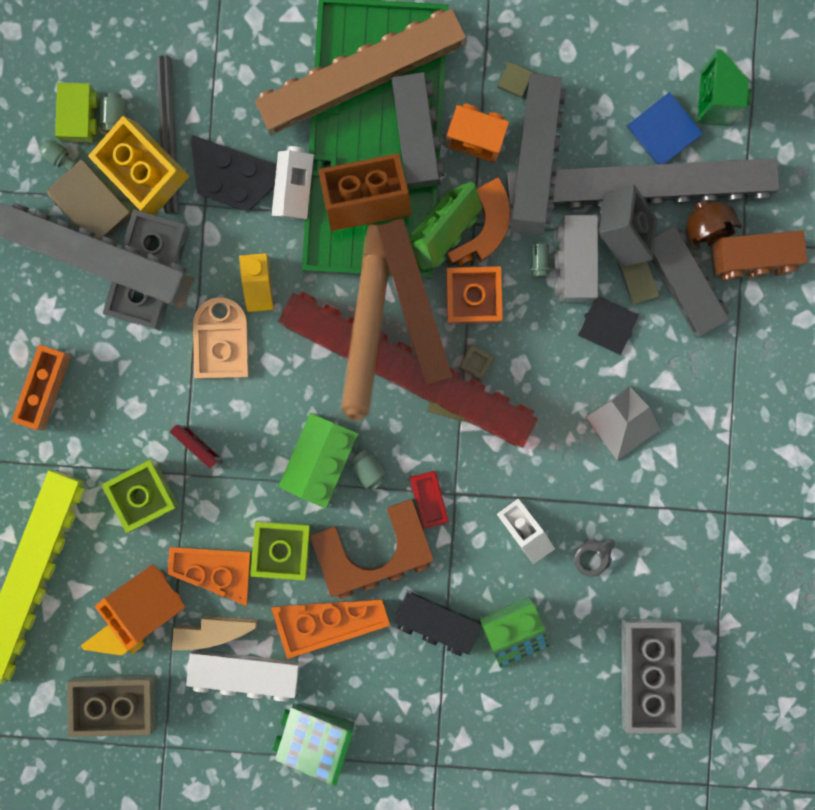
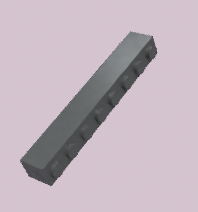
M13 202L11 207L1 203V238L183 309L195 279L185 274L187 268L172 262L170 267L162 265L163 259L148 254L146 258L139 256L140 250L128 245L121 249L116 247L117 241L102 236L101 240H97L94 238L95 233L81 227L76 232L71 230L72 224L57 219L56 223L50 222L51 216L35 210L34 215L27 213L29 208Z

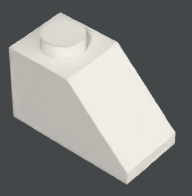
M519 499L497 513L502 523L532 564H535L555 549L545 532Z

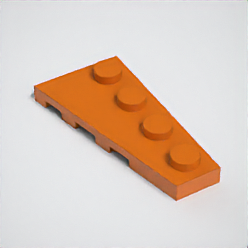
M382 599L271 607L287 659L390 626Z

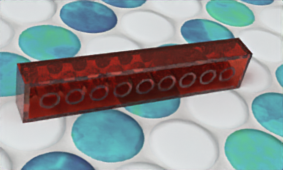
M302 291L300 295L292 293L278 322L290 331L347 360L349 359L354 318L350 316L346 320L340 317V311L328 304H325L324 308L317 305L314 297ZM380 333L375 369L376 375L428 402L438 404L443 409L463 417V419L518 448L525 446L538 418L533 416L535 411L522 404L517 407L509 404L510 398L499 392H495L492 395L484 391L486 386L478 381L471 379L468 383L460 379L461 373L450 368L452 378L425 386L417 357L412 354L413 348L399 341L397 345H394L388 341V335Z

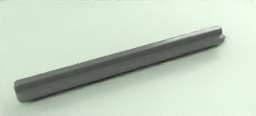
M164 55L156 58L160 144L177 162L172 60L170 56ZM178 190L164 205V212L166 214L179 213Z

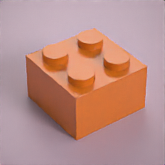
M470 104L457 105L447 133L445 147L496 164L509 121L504 120L505 117L498 113L489 112V115L478 112L479 109Z
M456 267L446 269L447 325L501 324L503 321L501 267Z

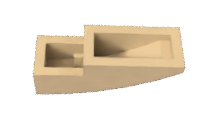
M204 616L201 619V626L177 625L173 629L172 650L203 649L227 643L255 629L258 626L259 619Z

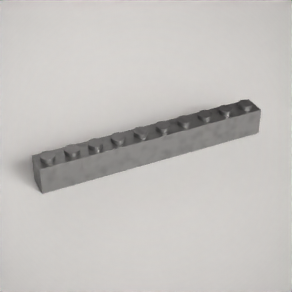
M777 158L558 169L556 176H551L550 183L555 184L554 199L548 200L547 208H551L554 211L557 210V206H568L569 210L583 209L584 205L594 204V208H601L604 192L635 184L649 206L662 205L667 200H674V204H687L691 202V199H701V202L704 200L716 202L717 198L728 197V201H742L744 196H754L755 200H766L779 191ZM508 172L506 176L510 209L514 208L518 172Z

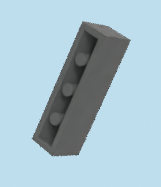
M424 72L392 77L406 185L409 190L441 185L440 177L445 176L443 161L437 159L436 150H441L439 133L434 134L433 124L437 123L435 107H430L429 97H434L432 81L426 80Z
M674 226L655 237L653 260L651 261L694 336L699 337L728 321L729 318L726 314L729 312L724 302L716 298L713 292L715 287L708 276L704 277L700 267L702 265L695 253L691 254L686 246L688 240L682 230L678 231Z

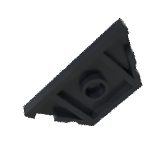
M192 135L191 144L198 195L249 213L263 197H266L273 190L277 165Z

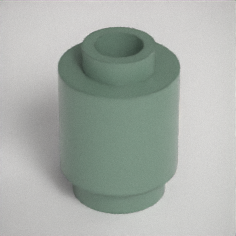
M105 93V97L99 99V125H101L102 132L108 133L122 116L126 117L127 100L122 99L121 94Z
M367 449L349 461L352 465L351 470L365 489L371 486L375 490L386 481L383 476L387 472L374 454H369Z

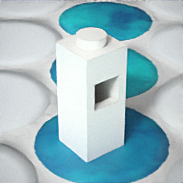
M289 146L287 151L278 152L272 216L289 219H307L314 154L304 153L305 148Z

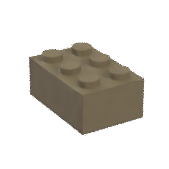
M155 675L78 676L67 681L68 737L151 735L156 730Z

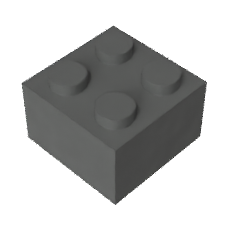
M635 184L604 192L598 235L610 248L612 256L617 258L622 267L653 260L657 217Z

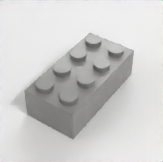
M621 619L622 728L626 733H682L681 622L676 619Z

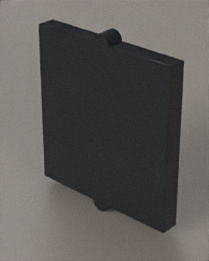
M598 296L593 301L589 312L585 313L584 317L586 319L578 336L621 355L628 338L633 336L631 331L639 315Z

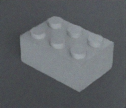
M564 215L554 230V242L559 243V250L554 256V268L559 270V277L554 283V295L559 296V303H592L598 298V215Z

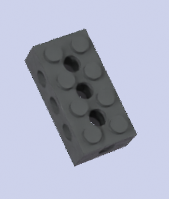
M133 209L121 249L128 245L140 250L139 256L146 258L148 254L163 259L162 265L170 267L171 262L180 265L190 228L186 224ZM159 239V247L154 251H150V243L153 240ZM112 281L102 314L161 331L168 303L144 294V299L141 302L135 303L134 296L138 291Z

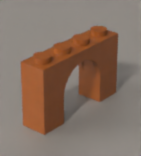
M412 499L386 508L396 534L397 548L393 557L380 567L364 568L355 564L345 551L337 525L310 535L331 597L338 596V599H343L353 595V589L363 586L364 590L379 586L378 581L387 577L389 581H394L404 577V571L414 568L415 572L430 568L429 563L434 560Z

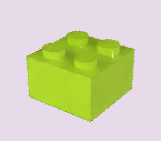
M150 459L101 485L126 533L132 532L180 507L156 459Z
M255 521L251 577L305 581L308 578L312 524Z

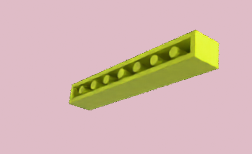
M48 470L0 592V685L7 680L10 681L15 673L16 665H13L16 656L21 655L25 647L26 640L23 639L26 630H30L34 624L36 615L33 612L36 605L41 604L46 590L43 589L46 579L52 577L56 564H53L56 553H61L65 545L63 535L66 528L70 529L75 519V514L72 512L76 503L79 504L85 493V489L82 488L84 481L56 470Z

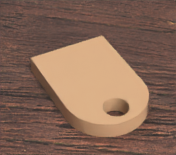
M218 297L207 300L197 309L193 319L194 378L249 377L248 322L245 312L236 302L227 298ZM218 304L226 305L228 310L227 315L221 319L215 318L213 315V309Z

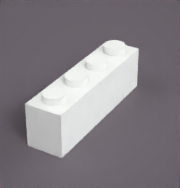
M193 650L189 657L186 686L193 687V691L209 692V689L220 690L222 695L232 696L236 695V692L247 693L249 698L260 699L263 698V695L274 696L276 701L287 702L290 701V698H295L297 694L300 662Z

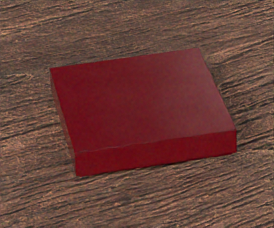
M175 425L170 430V433L209 469H217L223 463V459L187 426Z

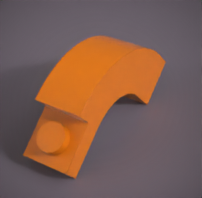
M499 177L477 188L482 205L481 210L484 215V227L475 239L447 254L451 266L458 263L459 267L469 263L473 260L472 255L476 254L481 263L490 257L501 244L509 225L510 205L507 193Z

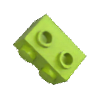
M57 82L55 137L61 142L93 143L94 135L98 133V121L94 119L95 108L99 107V95L90 83Z

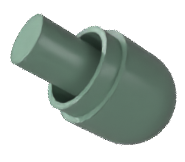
M48 140L40 148L42 157L53 166L60 167L63 165L70 170L77 163L68 157L69 152L56 141Z

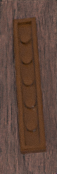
M403 218L376 226L425 386L452 378L453 376Z

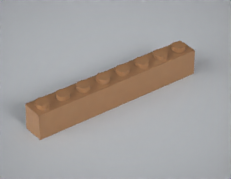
M444 9L438 10L430 16L431 19L422 23L415 21L406 26V30L398 34L396 32L389 33L381 38V42L373 46L371 44L363 45L357 49V53L349 57L342 55L334 59L330 66L322 68V66L310 70L307 73L308 76L302 79H290L283 84L284 87L276 91L270 89L261 93L258 96L259 99L254 101L270 135L272 136L392 80V77L401 76L465 46L466 37L453 9L446 12Z

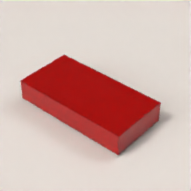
M436 471L410 477L423 529L449 523Z

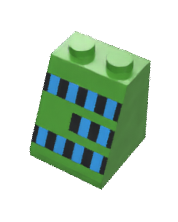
M529 597L479 618L500 668L550 648L544 626L534 603Z

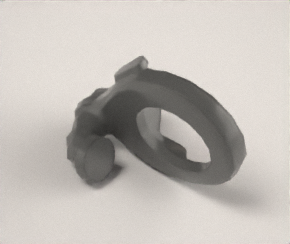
M586 540L576 550L574 555V564L577 570L589 577L603 573L612 562L611 552L615 547L614 540ZM587 550L595 551L600 557V566L595 570L585 569L580 563V557L583 552Z

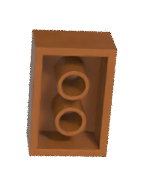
M399 153L318 169L331 231L411 215L409 193Z
M804 230L726 237L719 239L710 246L713 277H722V281L737 280L738 277L745 276V274H748L749 278L765 277V274H771L772 272H775V276L790 275L792 272L799 271V267L807 263Z

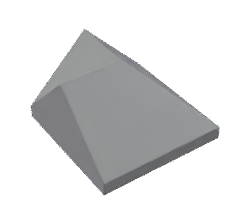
M630 386L586 416V419L616 461L661 430L650 407Z

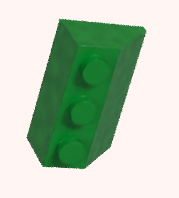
M722 49L716 50L700 72L698 124L729 126L751 103L752 89H748L749 79Z

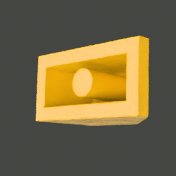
M267 253L239 256L247 313L274 310L269 256Z
M109 625L81 645L83 650L121 656L127 652ZM141 640L128 651L134 654L145 644Z

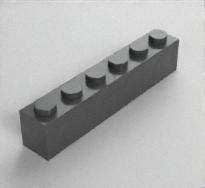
M530 74L511 231L544 235L545 225H551L552 209L547 208L548 200L554 199L555 184H551L550 179L551 176H556L558 160L553 159V153L559 152L561 139L560 135H556V128H562L563 112L558 111L559 104H564L566 88H561L562 77Z

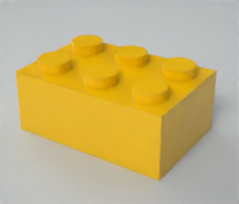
M125 116L121 117L88 155L140 211L156 215L189 178L184 169L138 122Z

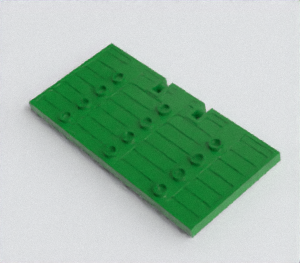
M319 0L314 68L330 66L334 59L342 55L349 57L357 53V49L363 45L371 44L373 46L381 42V38L389 33L396 32L398 34L405 31L406 26L415 21L422 23L431 19L430 16L438 10L444 9L446 12L449 10V4L383 0ZM446 55L401 75L424 72L426 80L432 81L434 97H429L430 107H435L437 123L433 124L434 134L439 133L440 144ZM392 80L311 117L309 154H314V164L311 176L308 214L304 224L303 272L361 275L364 242L369 224L331 231L318 169H323L324 163H331V167L399 153L404 173ZM436 150L437 159L440 160V150ZM438 186L408 189L411 207L410 216L370 224L382 225L403 218L408 236L410 237L437 204ZM418 265L422 279L433 278V268L423 270Z

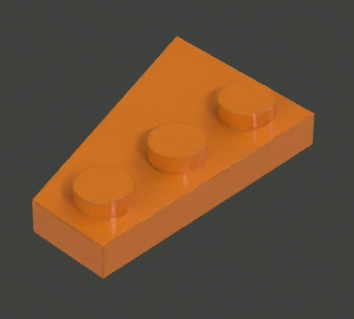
M169 547L168 575L210 590L217 595L232 599L244 606L248 605L250 551Z

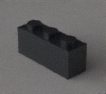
M409 590L406 591L394 619V623L399 624L397 629L410 635L415 631L423 635L422 640L437 646L438 642L447 645V651L458 656H462L463 653L470 654L482 626L480 621Z

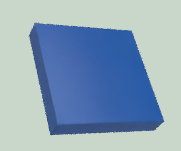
M670 92L627 125V128L656 164L667 163L703 134Z

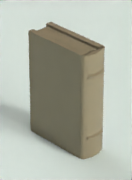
M82 159L46 190V194L52 199L54 205L58 206L78 229L81 227L95 233L94 238L97 240H101L102 236L109 238L131 218L132 213Z

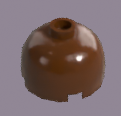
M704 200L694 206L696 210L689 215L685 230L692 249H701L700 243L707 242L708 246H711L721 238L734 235L736 233L734 228L741 229L742 224L734 209L727 203H711L710 200Z

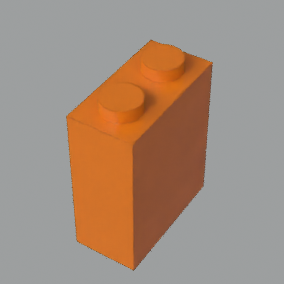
M152 564L101 600L95 608L128 651L183 610L185 606L180 595L173 591L166 582L163 572Z

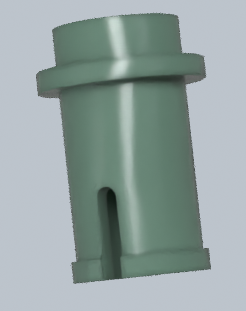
M533 244V268L530 269V272L533 273L534 278L549 277V272H552V268L549 267V244Z

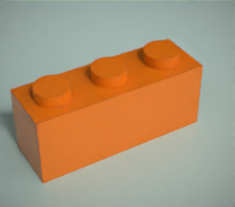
M38 345L11 422L34 430L45 431L72 355L47 346Z

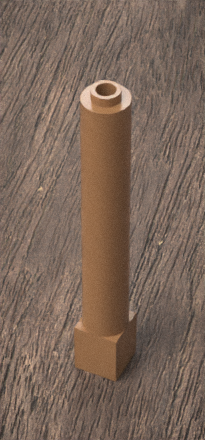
M369 224L365 236L361 262L362 270L341 407L342 413L346 414V417L351 420H362L363 417L368 416L370 413L389 268L376 230V226L379 225Z

